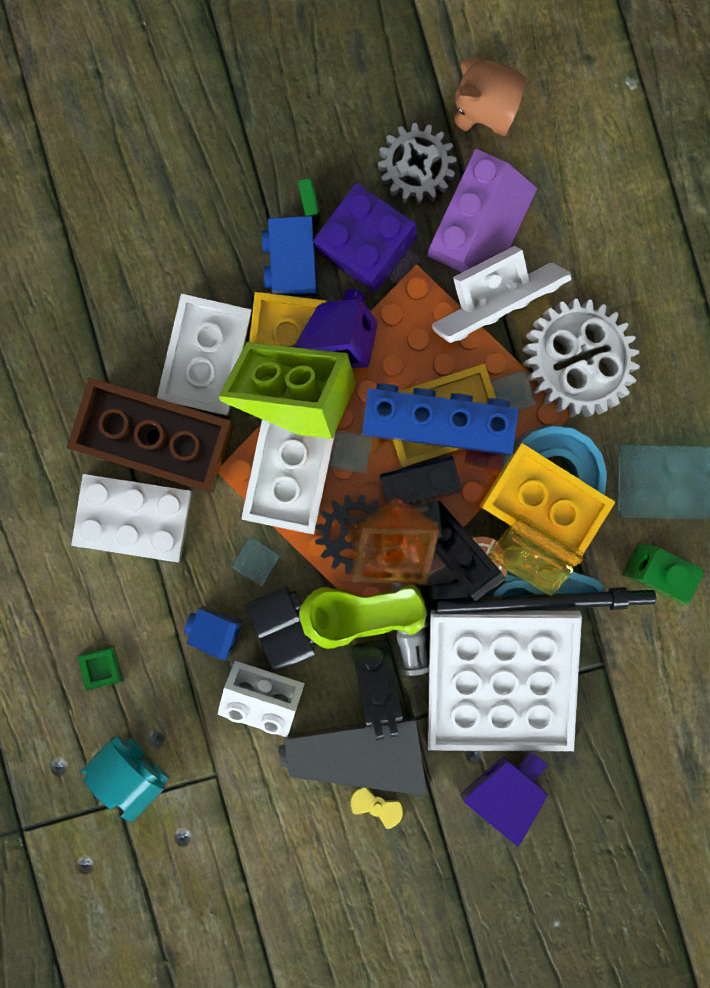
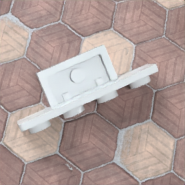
M513 246L453 277L461 309L432 324L433 331L450 343L462 340L469 333L484 325L497 322L503 315L527 306L530 301L545 293L556 291L561 285L572 279L571 274L568 270L552 262L528 274L523 251Z

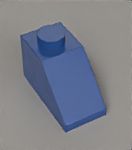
M200 607L196 614L191 612L184 629V633L189 635L187 644L218 659L227 660L233 653L243 620Z

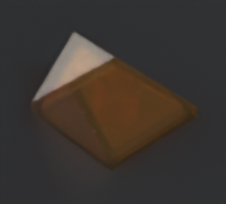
M397 497L362 523H354L353 582L427 584L439 534L438 524Z

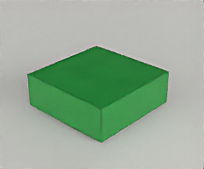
M310 178L299 180L298 187L305 217L312 216V222L317 223L320 220V213L313 181Z
M115 646L77 655L85 691L123 681Z

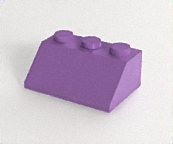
M475 148L429 247L427 257L462 273L509 249L537 188L509 163Z

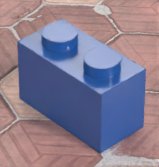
M312 216L268 219V230H262L263 252H270V266H264L265 288H272L273 294L293 297L317 296Z

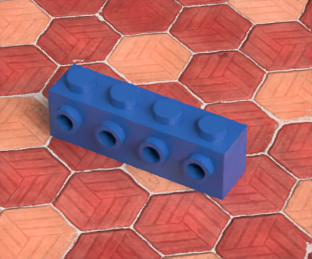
M377 383L376 389L368 388L362 436L501 455L513 454L519 408L510 407V401L488 398L487 404L472 402L473 396L458 393H451L450 399L435 397L436 391L414 388L413 394L398 392L399 386Z

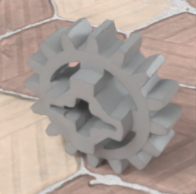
M413 123L411 132L408 133L402 126L398 127V138L396 139L388 135L386 143L389 148H380L379 156L385 160L378 162V171L387 172L381 177L382 185L392 184L390 188L391 196L396 195L398 192L403 193V203H406L410 196H413L417 205H421L422 198L425 195L433 202L436 199V189L443 193L447 191L448 185L444 180L453 181L455 172L449 168L456 165V157L447 156L452 152L453 145L452 143L442 144L444 138L442 131L436 136L431 135L432 125L428 124L424 132L419 131L417 123ZM417 142L427 144L429 147L417 144ZM401 149L403 158L393 166V158L397 151ZM411 156L417 163L424 162L422 171L416 165L410 167ZM440 162L441 170L433 180L431 168L437 166V163ZM409 181L417 184V186L408 185L404 182Z

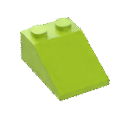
M246 342L219 394L221 402L297 435L332 439L357 383L347 353Z

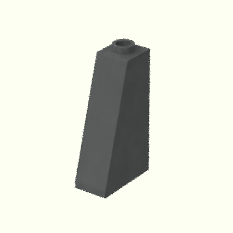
M415 716L403 717V721L396 722L398 737L391 738L389 724H383L381 726L384 739L376 740L374 726L366 727V723L288 734V737L284 738L285 745H279L280 764L282 768L288 767L289 777L413 795L427 794Z

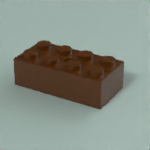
M89 377L67 448L214 493L219 471L235 425L231 421ZM152 431L160 432L159 440L153 445L149 442L148 436Z

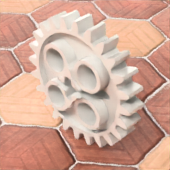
M578 299L571 301L568 307L564 301L560 302L555 306V310L549 308L543 313L544 319L538 318L534 321L533 325L536 330H531L526 334V337L533 343L523 347L522 351L531 355V358L522 364L524 367L533 368L534 371L526 379L527 381H538L539 385L534 389V394L542 391L547 393L544 399L545 405L553 400L557 401L556 412L558 413L569 406L570 417L578 415L580 411H582L584 418L593 415L594 410L598 415L608 411L607 406L613 408L620 404L618 397L623 398L629 395L630 392L625 386L636 383V379L629 373L634 372L640 367L638 364L631 362V358L639 354V350L629 349L628 345L636 338L635 336H624L623 332L627 329L628 324L624 323L618 326L615 323L618 317L617 312L607 317L605 315V304L593 310V302L590 299L582 307ZM585 329H589L594 334L595 343L587 339ZM553 340L561 343L564 349L563 355L555 351ZM603 346L608 347V352L597 354L587 361L581 360L558 371L553 368V365L564 363L575 356L585 355ZM599 362H602L608 368V376L603 375L599 370ZM567 373L574 376L577 380V389L571 387L567 382Z

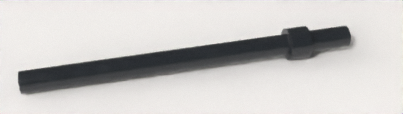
M626 587L609 588L608 592L480 597L477 601H474L472 597L435 599L436 614L607 606L611 610L627 609L630 605L655 604L656 592L655 590L627 591Z

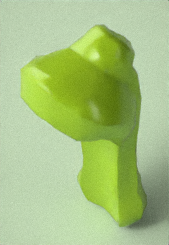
M407 584L397 590L367 597L354 595L344 589L321 587L308 595L299 610V618L304 634L320 647L330 649L345 646L358 637L384 634L391 630H400L409 635L416 634L425 626L426 608L420 590L413 584Z

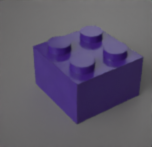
M356 182L314 238L313 243L319 255L370 291L376 293L418 235L416 223Z

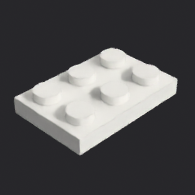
M181 294L157 398L187 408L229 417L231 405L221 402L219 394L246 344L253 311L247 308Z
M262 419L241 520L315 534V526L317 524L335 434L332 439L297 435Z
M83 474L71 546L181 562L192 491Z

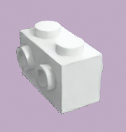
M234 661L223 690L217 715L226 717L233 722L244 723L262 729L270 734L288 737L305 683Z

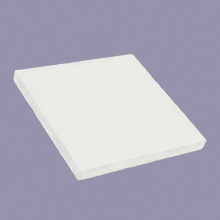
M431 610L428 750L574 751L582 622L581 612L516 610L436 614L435 610Z

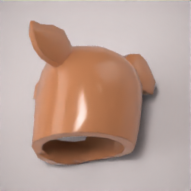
M480 58L463 59L461 70L464 76L456 89L455 97L456 107L459 110L453 118L455 124L467 132L475 123H481L490 127L496 135L507 138L522 99L526 77L518 71L495 61L482 60Z

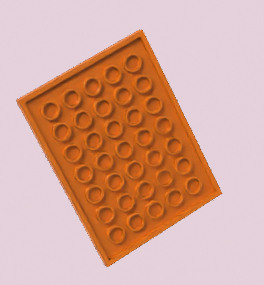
M417 264L370 311L378 324L370 363L366 368L352 369L357 384L335 432L316 524L325 525L326 519L320 513L326 511L331 514L334 511L331 504L333 500L340 506L344 505L345 495L350 496L352 503H357L360 495H364L365 504L368 506L374 500H377L378 506L376 511L381 513L387 510L389 514L383 521L385 524H394L395 527L391 531H387V537L394 539V544H385L383 548L389 553V557L386 558L379 555L376 558L379 564L378 568H374L370 563L365 564V574L360 573L358 566H353L350 574H346L345 564L340 563L334 569L331 567L334 560L331 555L326 558L321 557V554L327 548L325 544H316L315 540L322 538L323 532L315 529V534H309L273 526L337 589H344L361 597L392 591L389 574H386L384 569L387 564L405 560H413L419 563L435 553L415 530L411 522L439 500L464 528L482 509L479 506L500 474L502 460L505 456L461 449L411 465L415 466L453 456L461 490L456 495L452 493L450 496L445 495L443 498L438 497L435 500L431 498L428 502L423 500L422 503L416 502L414 505L409 503L407 507L402 505L400 509L394 507L391 511L387 508L379 476L380 474L403 468H401L393 440L362 436L368 388L376 389L377 383L399 386L398 391L485 364L496 399H498L497 392L507 387L512 389L510 395L513 398H519L521 391L515 387V384L521 385L524 389V398L519 402L511 401L507 397V392L501 394L503 400L510 401V407L519 408L515 440L526 431L539 427H561L570 417L568 408L559 413L556 412L557 401L553 400L546 405L544 404V399L547 395L545 391L534 394V389L539 385L538 381H527L526 378L531 373L483 327L469 333L466 338L451 343L433 331L432 324L461 309V306ZM261 425L221 465L219 475L244 499H246ZM353 509L347 511L353 519L364 521L371 516L362 510ZM337 519L334 520L330 529L331 542L340 535L341 525ZM345 519L344 522L348 530L345 540L348 543L355 541L357 545L360 544L362 549L365 550L366 547L361 537L365 532L362 526L355 528L353 524L350 525L348 520ZM379 526L370 533L369 544L373 550L376 549L379 543ZM346 548L339 553L348 559L363 558L359 551Z

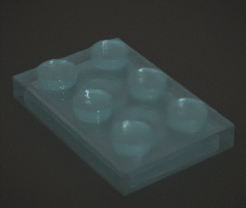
M619 446L618 518L710 519V447Z

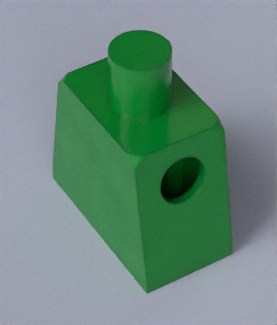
M637 543L622 576L650 590H655L656 593L682 606H686L690 603L705 570L659 547ZM649 557L647 565L642 570L643 563Z

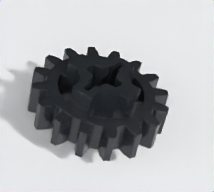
M345 495L344 505L340 506L333 500L331 504L334 511L331 514L326 511L320 513L326 519L325 525L318 524L315 526V529L323 532V537L315 540V543L318 545L325 544L327 549L323 551L321 557L326 558L331 555L334 558L332 568L335 569L340 563L345 564L346 574H350L353 566H358L360 573L365 574V564L370 563L374 568H378L379 564L376 558L379 555L386 558L389 557V553L383 548L385 544H394L395 540L387 537V531H391L395 527L394 524L384 523L383 519L388 516L389 512L386 510L378 513L376 511L378 506L377 500H374L368 506L365 504L364 495H360L357 503H352L350 496ZM353 509L362 510L371 516L364 521L353 519L347 511ZM337 519L341 525L340 535L331 542L330 529L334 520ZM345 519L348 520L350 525L353 524L355 528L360 526L364 528L365 532L361 537L366 547L365 550L362 549L360 544L357 545L355 541L348 543L345 540V536L348 535L347 525L344 522ZM379 526L380 539L376 549L373 550L369 544L370 533ZM346 548L359 551L363 558L348 559L339 553Z

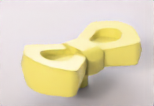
M364 787L357 788L351 795L350 807L353 814L358 815L369 812L373 816H379L386 829L396 826L403 817V806L400 800H385L380 796H375L369 788Z

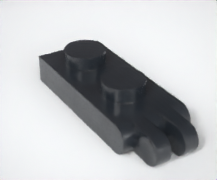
M388 639L353 645L352 650L366 727L374 726L376 740L384 739L381 725L389 724L391 738L398 737L396 722L403 721Z

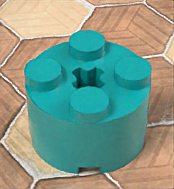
M116 736L111 737L80 770V774L87 775L83 781L110 810L115 806L120 807L125 811L120 817L129 822H134L166 788L165 783L170 777L158 764L154 763L151 765L142 757L145 754V750L138 742L132 738L125 741L122 737Z

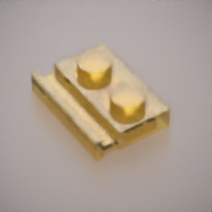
M519 514L515 523L509 526L490 550L489 558L524 581L552 596L573 572L576 564L581 563L583 552L524 515Z

